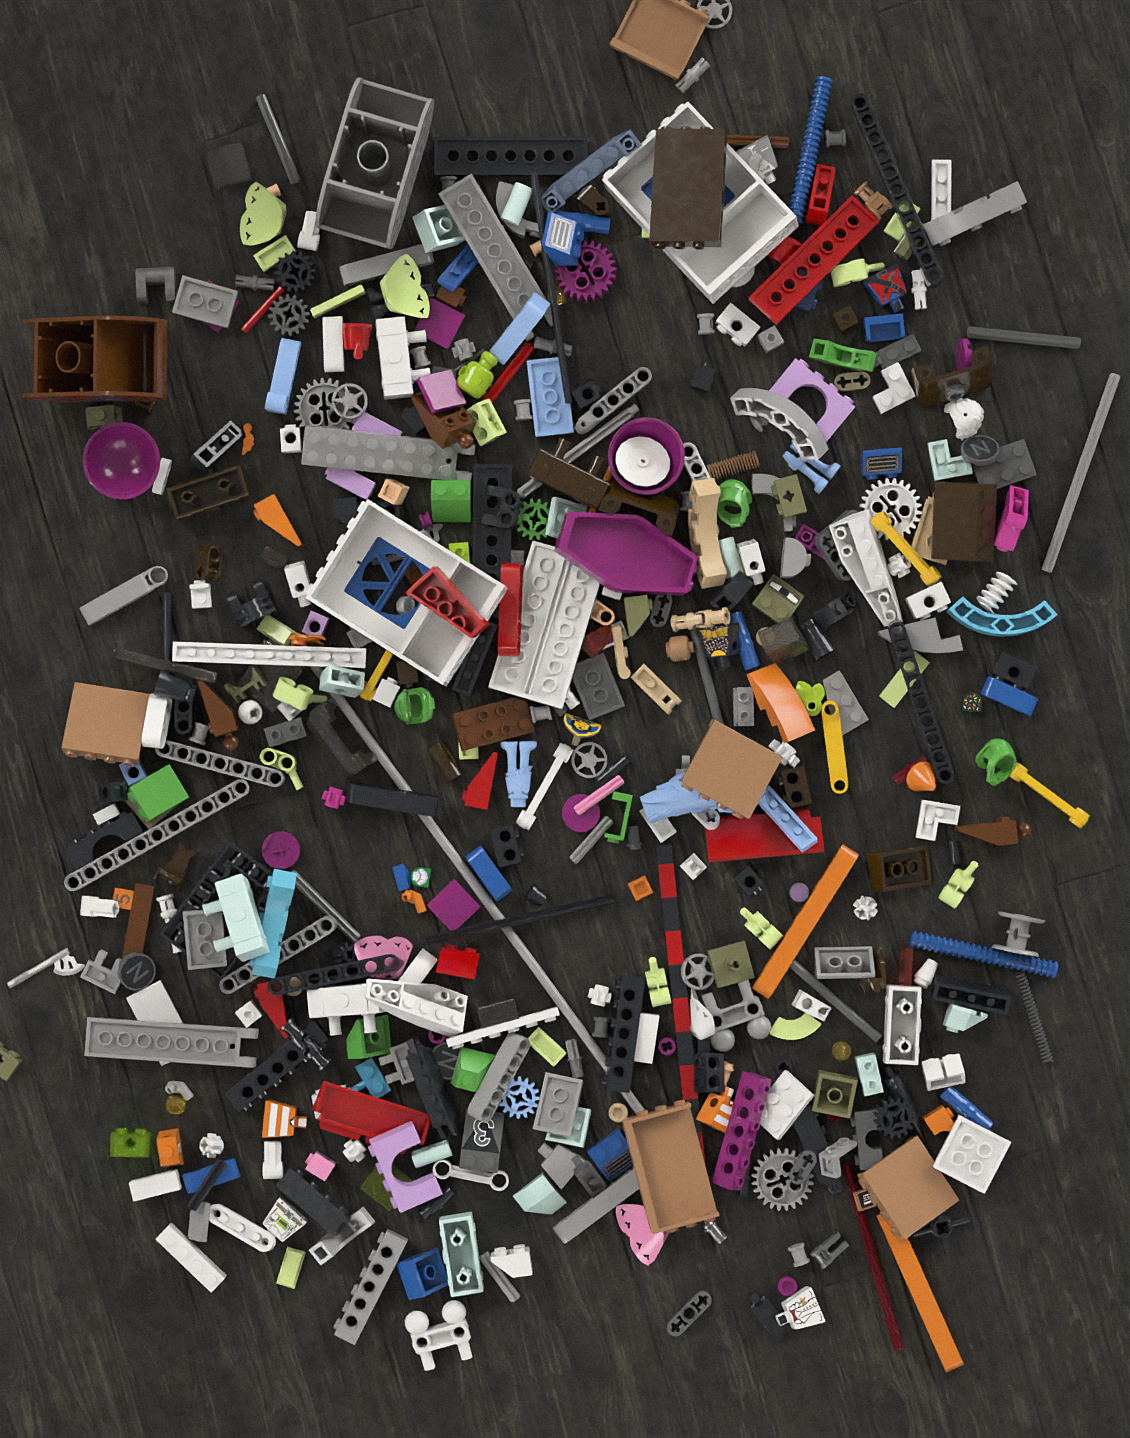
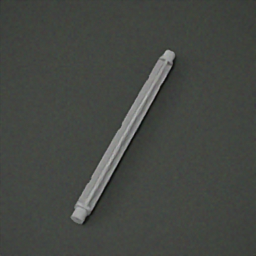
M636 404L629 408L627 407L568 451L563 458L565 459L564 461L571 464L625 422L633 418L634 414L640 411ZM531 479L518 488L517 493L522 498H525L540 487L542 483L539 484L536 480Z

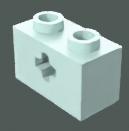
M328 665L321 672L319 690L355 698L364 689L365 672Z
M868 1053L855 1056L863 1095L869 1096L884 1092L875 1054Z

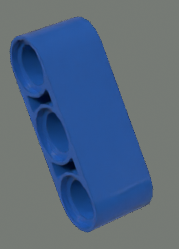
M989 676L980 693L989 699L1030 717L1038 702V698Z
M481 845L465 856L496 901H499L513 891Z
M235 1158L223 1161L226 1163V1167L214 1185L240 1177ZM215 1164L182 1175L188 1194L198 1190Z

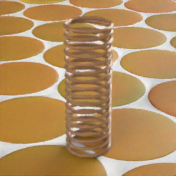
M752 451V453L749 452V454L746 453L743 455L741 454L740 456L738 455L737 457L735 456L734 458L732 457V460L731 458H729V461L728 459H726V461L723 460V462L720 461V463L717 462V464H709L707 465V469L710 477L712 478L713 474L714 480H716L713 468L715 470L717 479H719L717 470L719 472L720 478H722L719 466L723 477L725 476L723 473L722 466L727 477L725 465L730 476L728 464L732 475L733 471L731 468V464L733 466L734 473L736 474L734 463L737 468V472L739 473L737 462L740 471L742 472L739 459L741 461L744 472L745 469L743 461L745 463L746 470L748 471L745 458L747 460L750 470L751 467L749 464L748 457L750 459L752 469H754V467L752 464L751 456L754 461L755 468H757V466L759 467L760 465L756 452Z

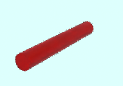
M279 286L240 329L247 333L269 307L273 305V301H276L284 293V290Z

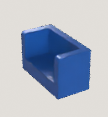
M903 313L866 317L863 319L865 343L897 340L905 337Z

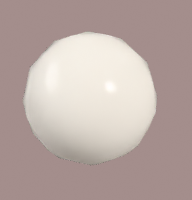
M245 701L239 706V718L246 724L257 723L262 716V707L256 701Z

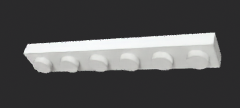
M553 1007L446 1038L448 1047L452 1046L453 1049L464 1046V1042L471 1041V1044L482 1041V1037L488 1035L490 1038L501 1036L500 1032L508 1030V1033L518 1031L519 1027L523 1025L529 1028L538 1025L537 1021L545 1020V1022L556 1020L559 1011L557 1007Z

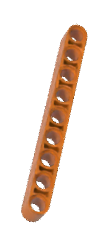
M843 844L841 845L752 987L753 990L767 999L770 998L857 860L858 853Z
M880 1214L877 1215L881 1228L946 1373L964 1365L908 1238L901 1240L895 1238L890 1231L891 1226L889 1223L885 1222Z

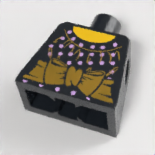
M739 622L699 628L698 632L706 657H718L719 668L730 667L729 656L739 653Z

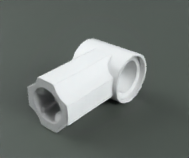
M306 211L303 229L300 231L298 238V248L317 251L320 229L315 226L316 212Z
M82 896L80 915L116 917L119 913L118 901L99 899V897Z
M264 1141L263 1179H281L283 1177L281 1141Z

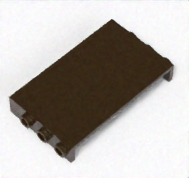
M669 126L656 129L649 242L655 249L673 247L674 249L681 250L685 249V247H693V249L702 250L704 247H721L728 136L725 129H711L706 126L700 127V129H692L688 126H683L680 129H673Z

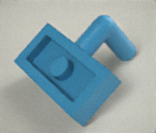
M372 1057L355 1067L362 1081L354 1085L351 1090L359 1092L367 1087L371 1095L376 1098L391 1091L390 1086Z

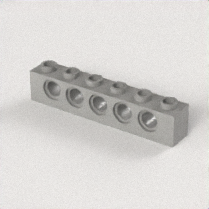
M387 1229L386 1233L381 1232L377 1240L380 1245L377 1250H372L368 1258L371 1262L368 1267L364 1266L359 1276L362 1278L360 1284L354 1285L350 1293L354 1296L351 1302L346 1301L342 1309L345 1313L342 1319H337L333 1327L336 1329L334 1335L355 1345L408 1241L407 1238ZM384 1247L391 1248L392 1254L390 1256L382 1254ZM380 1264L384 1271L376 1273L373 1270V1266ZM371 1281L374 1283L375 1288L367 1290L364 1287V1283ZM363 1299L366 1302V1306L360 1308L356 1305L355 1301ZM347 1317H356L357 1323L354 1325L349 1324Z

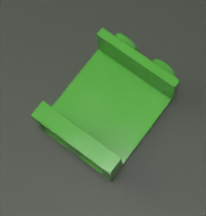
M170 764L129 787V793H127L130 801L138 806L137 812L141 819H145L147 822L189 798Z
M613 791L612 799L626 802L620 835L605 833L604 837L608 838V842L619 844V840H624L633 795Z

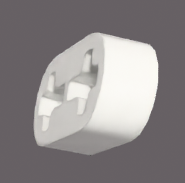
M161 458L159 473L152 488L153 493L163 494L172 460Z
M711 808L703 810V812L692 814L709 830L716 829L720 824V816L715 809L711 811ZM708 817L711 819L715 818V822H708Z

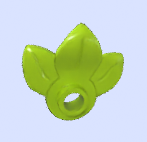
M798 681L795 691L799 695L808 715H818L822 710L821 701L825 696L823 686L818 683L811 687L806 682ZM811 703H815L813 710L809 709Z

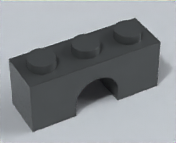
M876 1108L854 1110L853 1116H850L851 1127H855V1135H852V1140L857 1142V1154H854L855 1166L859 1165L860 1170H867L883 1159L880 1146L870 1147L865 1142L867 1133L871 1130H877L876 1127L878 1125L873 1122V1120L877 1119L873 1115V1112H878Z

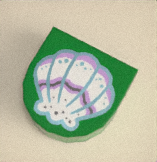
M418 867L414 869L411 873L412 883L419 887L428 888L431 868Z

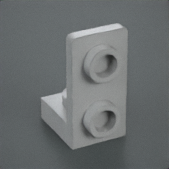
M840 1138L833 1145L819 1153L821 1175L836 1179L840 1177L839 1158L855 1148L857 1142L849 1140V1138Z

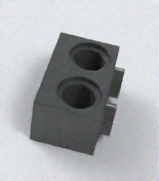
M302 717L264 729L269 747L308 736Z

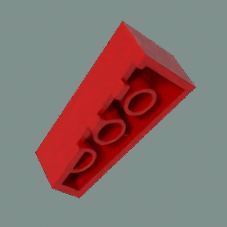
M433 566L405 592L470 638L477 637L490 625L438 566Z

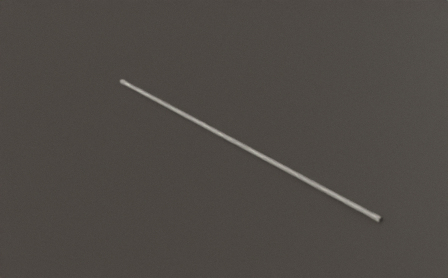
M310 666L320 680L321 672L324 669L318 666ZM329 692L397 787L412 791L344 696ZM418 815L494 920L505 918L432 817ZM507 926L504 929L502 928L504 934L607 1074L605 1054L513 928L510 926L509 928ZM614 1068L613 1075L617 1078L620 1077V1075ZM631 1090L630 1093L620 1092L635 1113L645 1110Z

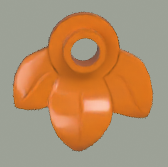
M295 633L294 636L290 637L291 646H306V644L324 646V643L319 640L326 639L322 635L307 636L300 633Z

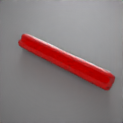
M525 343L481 401L490 399L491 403L494 402L533 352L534 347Z

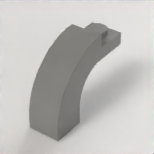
M499 181L496 205L501 219L514 185ZM522 218L519 226H516L501 219L509 231L525 239L526 231L530 232L529 235L540 238L538 223Z
M752 474V495L764 494L773 496L771 486L774 485V480L780 478L768 474ZM786 492V495L783 498L787 499L788 502H791L790 499L793 497V495H789L788 492ZM796 516L783 519L784 532H792L793 527H796Z
M364 1206L350 1215L352 1218L338 1236L327 1233L309 1249L320 1265L332 1258L342 1247L375 1222Z

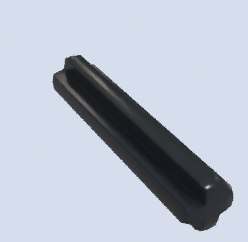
M220 1159L217 1160L188 1203V1208L193 1211L198 1209L226 1167L225 1162Z

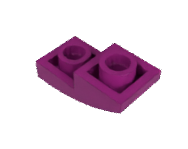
M803 524L795 539L807 550L823 558L815 545V537L819 532ZM823 538L824 541H823L822 544H823V545H826L825 541H826L827 539H826V538Z

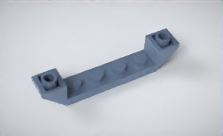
M630 129L613 137L554 182L541 196L542 205L548 213L555 212L565 204V200L622 156L625 155L627 157L642 144Z

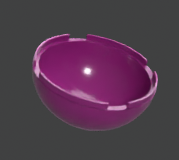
M645 417L626 423L615 433L609 446L608 461L614 478L621 486L633 493L649 495L666 490L678 479L684 466L685 451L680 436L669 424L656 418ZM640 436L651 438L660 443L667 451L670 459V470L665 479L657 485L647 487L638 486L627 481L619 473L616 465V452L623 442L629 438Z
M115 422L101 427L90 437L83 453V467L87 479L97 491L114 499H130L144 493L156 480L160 469V453L154 439L143 428L128 422Z

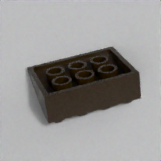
M934 482L931 559L993 561L997 484Z

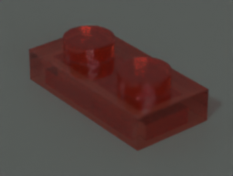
M903 947V951H900V962L903 963V970H899V982H902L903 986L911 987L913 948Z

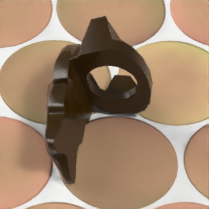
M179 843L176 855H173L170 862H167L164 867L159 866L153 879H157L161 874L166 882L172 885L178 884L176 892H178L184 882L185 870L189 865V860L196 854V851L186 850L184 844Z
M872 948L875 978L857 979V983L864 992H870V987L874 992H880V989L886 987L887 970L882 948Z

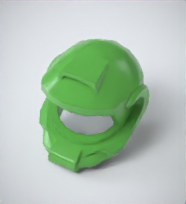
M734 479L726 480L719 485L721 495L717 505L718 516L727 525H730L731 528L742 527L743 523L746 522V517L749 515V504L752 502L751 493L743 482ZM726 505L741 507L742 512L731 514L724 507Z
M422 687L403 689L395 700L394 709L396 715L406 724L427 722L432 718L433 709H435L434 698H432L428 689Z
M997 738L991 739L983 746L977 754L975 762L980 768L987 769L986 781L992 786H996L1000 782L1005 781L1013 771L1016 757L1010 744L1003 739ZM995 767L1001 769L999 772L994 773Z

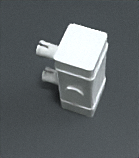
M405 317L377 319L376 340H378L384 400L411 397L413 395V381H417L420 376L429 375L430 369L412 370L410 368L408 345L409 343L426 342L425 330L408 332L406 330Z
M366 983L328 985L307 989L309 1017H327L329 1020V1035L342 1034L341 1016L359 1014L363 1015L364 1033L377 1032L375 1014L387 1011L364 998Z
M886 984L884 1045L882 1048L883 1062L886 1064L918 1065L920 1051L919 1033L921 1032L920 1011L922 1004V987Z

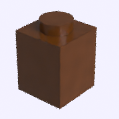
M441 285L436 299L458 309L459 305L463 306L467 296L465 295V290L459 286L452 293Z

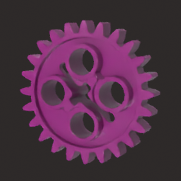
M584 240L583 245L580 247L581 255L578 258L582 261L585 269L589 271L595 285L591 284L578 261L577 265H575L578 268L573 272L568 271V268L572 265L556 266L558 269L554 272L555 275H558L556 282L560 283L558 285L560 289H564V295L570 293V299L577 296L578 302L583 297L587 303L589 297L595 301L596 295L603 298V291L609 293L607 286L613 287V283L610 280H616V276L613 273L617 272V268L613 267L616 265V262L611 260L613 258L612 253L607 254V248L601 250L602 245L600 243L595 247L594 241L587 245L586 240ZM587 256L594 257V259L590 262H586L584 260ZM597 271L604 273L601 277L594 276ZM581 281H586L587 285L585 287H579L578 283Z

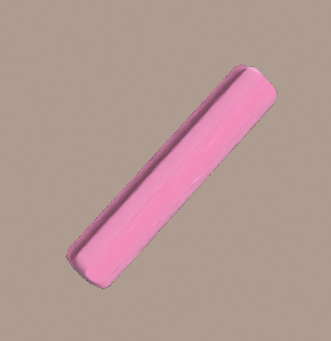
M619 775L575 805L574 810L576 813L581 815L624 784L623 779Z

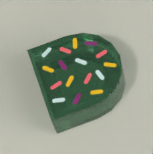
M973 692L966 694L962 700V711L982 712L981 697Z

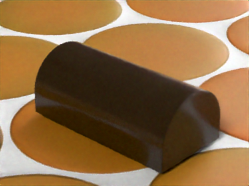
M444 741L437 743L427 750L447 783L463 773Z

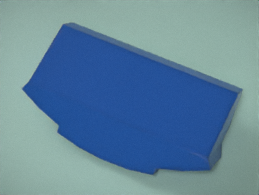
M399 864L392 867L398 891L410 889L411 877L405 865Z

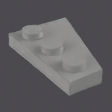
M840 670L823 680L827 701L833 700L838 704L842 735L869 720ZM828 704L830 714L834 713L836 710L835 706Z

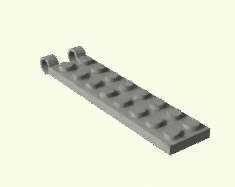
M472 174L438 193L513 320L534 292L546 300ZM549 305L544 313V317L549 325L553 326ZM532 331L526 336V342L535 337Z
M305 425L301 464L441 480H470L471 482V472L455 470L457 453L474 455L476 445L473 444L470 448L463 449L458 443L442 449L433 439ZM450 458L451 462L446 463V459Z
M87 1017L84 1056L254 1068L256 1067L257 1057L240 1056L241 1038L258 1039L259 1029ZM230 1044H235V1048L231 1049Z

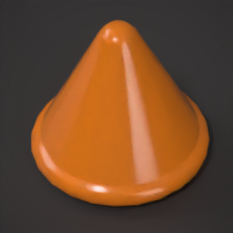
M929 762L915 764L907 774L906 782L908 787L913 791L935 790V770L933 765Z

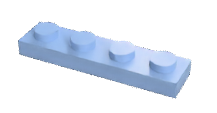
M770 786L766 787L763 793L766 801L760 803V807L802 853L816 844L817 837Z

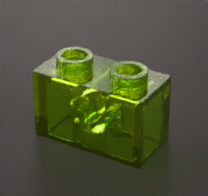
M116 1128V1131L111 1133L110 1157H150L152 1132H147V1129L142 1128L135 1129V1132H127V1128ZM130 1138L135 1142L132 1147H130L129 1143H126Z

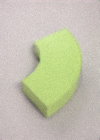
M806 1012L794 1020H785L778 1017L771 1027L770 1034L786 1040L800 1039L812 1034L822 1023Z

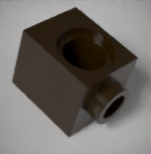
M850 305L831 316L840 334L856 326L859 322Z
M406 661L396 662L399 685H404V688L416 687L415 683H419L417 668Z

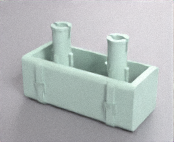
M239 874L216 882L215 887L219 900L202 905L206 916L223 911L230 936L213 941L216 952L234 947L236 957L241 961L269 953L267 938L262 928L253 898V891L250 888L248 879L244 875Z
M472 1212L441 1216L439 1218V1225L443 1244L442 1253L444 1264H446L447 1281L451 1297L483 1292L484 1279L483 1272L481 1271L475 1233L476 1227Z

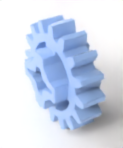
M521 1076L518 1077V1081H515L513 1078L502 1098L503 1101L499 1103V1106H505L503 1112L510 1111L509 1117L516 1114L517 1119L520 1118V1114H523L526 1118L528 1111L533 1114L532 1107H538L535 1100H540L539 1096H535L539 1092L538 1089H533L535 1083L528 1084V1078L521 1081ZM520 1085L519 1089H510L512 1086ZM527 1088L530 1090L532 1094V1099L527 1097ZM522 1093L524 1100L516 1102L514 1095ZM506 1096L511 1098V1107L508 1105L506 1101ZM519 1106H528L523 1110H517Z

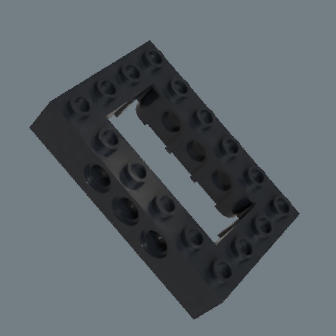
M229 840L160 931L159 935L187 955L183 911L201 910L203 908L202 905L206 904L213 893L217 891L215 883L227 878L233 867L240 874L252 880L256 886L264 889L255 901L258 914L260 912L264 913L269 887H266L268 876L273 875V872ZM234 947L226 949L227 966L205 969L222 980L238 959Z

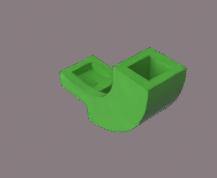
M814 339L809 357L845 369L872 372L877 353L841 346L827 340Z

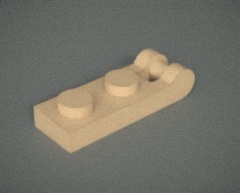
M619 623L611 624L617 672L622 679H627L630 677L631 672L625 663V658H628L627 647H623V639H626L625 629L621 628Z
M645 664L630 677L668 715L676 704L679 705L682 702ZM666 695L671 698L667 704L662 701Z

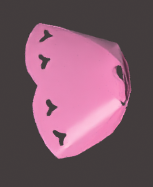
M370 936L360 939L354 944L358 960L386 954H394L398 957L399 965L394 971L371 976L377 980L389 981L401 978L413 947L410 941L403 937H393L388 940L382 936ZM374 942H381V944L377 947V945ZM365 943H367L365 949L363 947H360V945H364ZM388 957L385 959L386 967L393 968L396 965L394 958ZM369 961L366 963V969L369 972H374L377 969V965L375 962Z
M622 1204L616 1206L617 1221L622 1231L630 1237V1245L634 1254L642 1263L649 1266L655 1261L669 1233L667 1231L656 1234L650 1232L644 1205ZM621 1209H623L624 1211H626L623 1216H622V1211H621ZM625 1222H630V1228H628V1225L625 1224ZM636 1242L642 1244L640 1249L638 1248L639 1246L636 1244ZM643 1255H649V1260H647V1257H644Z

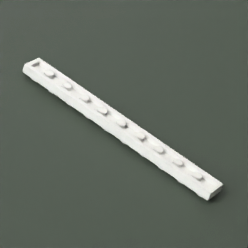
M173 642L172 661L318 667L333 665L346 668H366V649Z

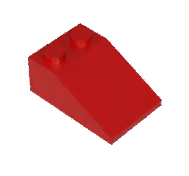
M446 944V947L442 946L436 972L475 979L480 953L476 952L477 949L465 947V950L457 949V945Z

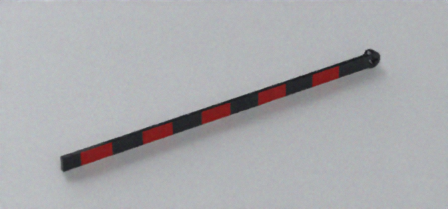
M672 845L656 846L682 1098L685 1102L691 1103L690 1109L705 1163L701 1122L696 1120L700 1109L698 1093L694 1091V1053L690 1030L687 987L681 976L684 958Z

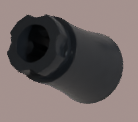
M815 618L799 626L802 632L801 635L811 652L814 662L837 650Z
M162 670L155 686L154 696L167 697L192 704L198 686Z

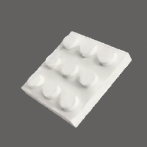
M958 1115L932 1167L985 1194L1011 1142Z

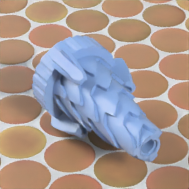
M685 772L672 777L669 782L656 786L657 790L640 797L650 824L671 816H679L690 812L696 814L711 808V811L718 808L719 812H734L729 808L725 811L717 807V802L711 798L707 801L699 797L700 792L694 789L690 792L681 787L683 783L678 780L682 779ZM764 794L761 796L758 804L766 801Z

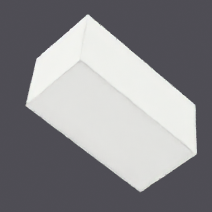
M116 803L93 814L97 824L101 825L121 813Z

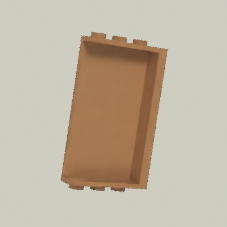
M685 1100L673 1102L674 1105L669 1107L666 1105L657 1106L655 1111L648 1112V1110L638 1111L636 1116L621 1120L652 1234L667 1231V1233L679 1230L678 1227H693L699 1221L704 1220L705 1223L716 1220L715 1217L720 1216L716 1209L690 1109L691 1103L685 1102Z

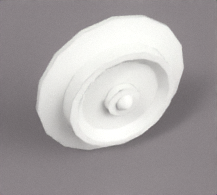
M640 436L629 438L620 445L616 452V465L619 473L627 481L635 485L645 487L657 485L665 479L670 470V459L667 451L660 443L651 438Z

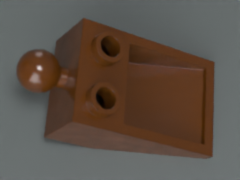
M422 391L411 396L430 437L442 449L458 443L463 449H468L473 445L471 434L476 420L462 406L432 413Z
M198 681L210 719V723H208L210 733L214 734L215 737L225 735L223 741L225 748L228 750L236 749L239 745V740L232 733L241 730L235 711L206 681Z
M1007 816L997 817L995 822L953 826L957 832L998 846L1017 844V835L1021 838H1027L1032 831L1027 823H1020L1016 827V821L1010 820V817Z

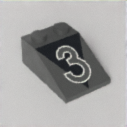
M468 1108L466 1109L459 1168L498 1173L505 1113L495 1112L491 1120L484 1123L471 1117L468 1114Z

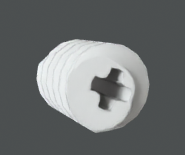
M1001 572L995 573L998 579L991 578L993 585H986L988 591H981L984 597H976L979 604L991 614H994L992 608L999 609L996 602H1004L1001 596H1009L1006 590L1013 591L1011 583L1018 585L1012 578Z

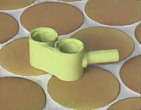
M858 259L847 264L837 265L831 271L834 287H839L851 283V280L852 282L869 278V272L884 270V263L868 265L864 259Z
M286 677L279 678L273 693V697L277 700L291 704L301 710H306L311 702H327L326 696L312 695L313 690L307 686L297 685L295 688L296 683Z
M273 748L262 750L260 754L262 763L283 770L286 774L289 773L296 790L303 788L296 772L297 761L293 755ZM268 751L274 753V760L272 762L265 760L264 756ZM286 757L292 759L293 764L290 768L283 766V760Z
M972 861L965 870L957 868L938 898L955 909L964 896L963 892H966L973 883L974 878L971 874L978 867V863Z
M746 908L741 909V915L747 919L744 925L771 950L783 935L772 924L770 925L758 911L753 915Z
M651 957L649 958L650 971H646L645 975L648 988L650 989L652 1007L671 1004L664 968L659 969L656 958Z

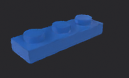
M468 244L437 281L452 293L479 263Z

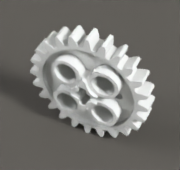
M886 478L885 484H882L879 480L877 481L878 487L872 484V491L865 490L868 497H861L865 504H860L859 506L864 508V510L869 509L873 518L877 513L873 511L872 505L875 502H879L882 505V510L893 519V527L904 538L903 532L905 531L907 534H910L909 527L915 529L916 526L913 522L920 521L916 517V515L922 514L921 511L917 510V507L922 506V504L916 503V500L920 497L913 496L916 490H908L910 484L905 487L903 486L904 480H901L899 484H896V478H893L892 483H889L888 478ZM890 490L897 493L895 501H890L887 497ZM880 495L884 497L889 506H895L893 511L901 519V523L896 520L893 513L886 512L888 507L879 498ZM902 505L907 506L909 509L907 516H902L899 513ZM877 531L879 538L884 534L885 540L889 539L883 531Z

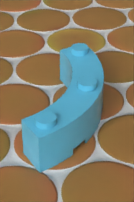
M964 597L960 598L946 611L961 625L981 634L998 637L1016 636L1031 632L1058 615L1045 600L1035 608L1021 614L994 615L975 607Z
M274 869L273 875L268 876L266 887H269L264 913L260 912L259 918L270 952L250 959L249 966L253 967L252 974L275 978L281 946L278 945H281L297 873Z

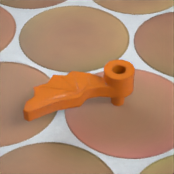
M249 423L244 425L246 437L243 439L242 455L246 454L247 451H251V447L254 445V437L250 433L252 426Z

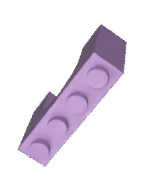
M795 358L769 391L788 399L800 387L810 386L818 389L826 400V410L816 426L827 442L855 408L852 405L854 402L846 395L844 397L838 393L839 389L830 383L828 385L823 381L824 377L817 371L813 373L808 369L809 365L804 360L800 359L798 361Z
M366 412L360 417L353 419L352 422L354 424L352 430L403 436L402 431ZM328 467L325 472L328 481L366 501L367 499L369 500L377 485L354 470Z
M412 1121L369 1139L371 1145L368 1146L371 1156H376L378 1163L375 1165L379 1174H384L386 1180L382 1182L386 1191H391L393 1197L390 1198L394 1209L398 1208L401 1213L442 1195L434 1173L411 1182L400 1181L392 1175L391 1166L395 1156L401 1151L421 1143Z

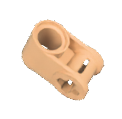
M595 599L590 619L603 626H610L615 620L613 611ZM604 612L612 615L609 622L601 620V615Z

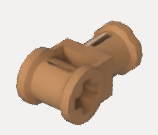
M866 181L854 192L855 195H859L866 202L864 206L879 220L888 209L893 208L889 200L878 191L874 193Z

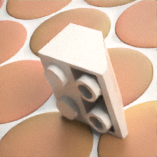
M525 1244L513 1246L514 1249L506 1250V1247L495 1248L494 1252H491V1262L512 1278L532 1275L530 1248L525 1247Z

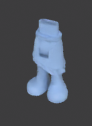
M500 741L501 748L507 752L508 772L505 773L508 794H510L508 798H511V807H526V798H528L527 794L532 774L530 771L533 767L529 766L530 751L536 748L537 742H519L520 769L517 770L516 754L518 742Z

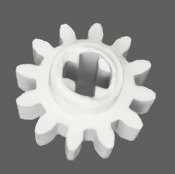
M774 739L770 743L769 747L774 753L783 757L780 761L782 765L785 766L788 763L790 766L795 767L800 762L794 755L796 750L787 742L780 743Z

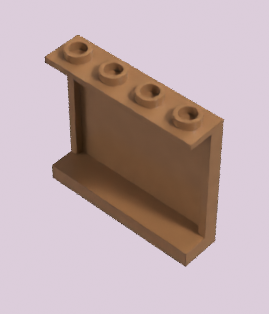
M633 0L615 37L610 42V47L679 81L710 18L707 15V11L699 7L697 10L690 7L691 4L686 0Z
M75 682L61 747L63 753H66L65 755L69 757L85 756L88 760L104 759L107 763L123 762L126 766L140 765L139 756L142 746V733L150 694Z
M712 719L708 725L710 728L685 774L678 781L683 783L681 787L692 792L694 789L700 792L699 797L707 801L710 798L717 802V807L725 811L727 808L733 810L732 815L741 820L744 817L750 819L783 757Z
M918 1136L909 1137L905 1140L906 1143L865 1172L857 1174L860 1185L863 1189H867L871 1202L878 1206L881 1211L880 1216L885 1222L889 1223L891 1233L899 1240L908 1238L959 1201L941 1171L932 1167L934 1160Z

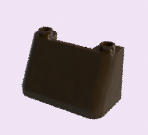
M988 346L977 348L972 352L971 367L936 377L933 368L929 365H920L912 368L908 374L918 404L922 407H930L949 401L946 399L944 391L953 384H961L965 392L963 396L987 389L991 383V363Z
M617 480L610 482L598 513L614 514L620 511L622 502L659 514L656 521L657 528L668 536H672L680 513V503L677 500L659 493L649 495L633 493L621 486Z

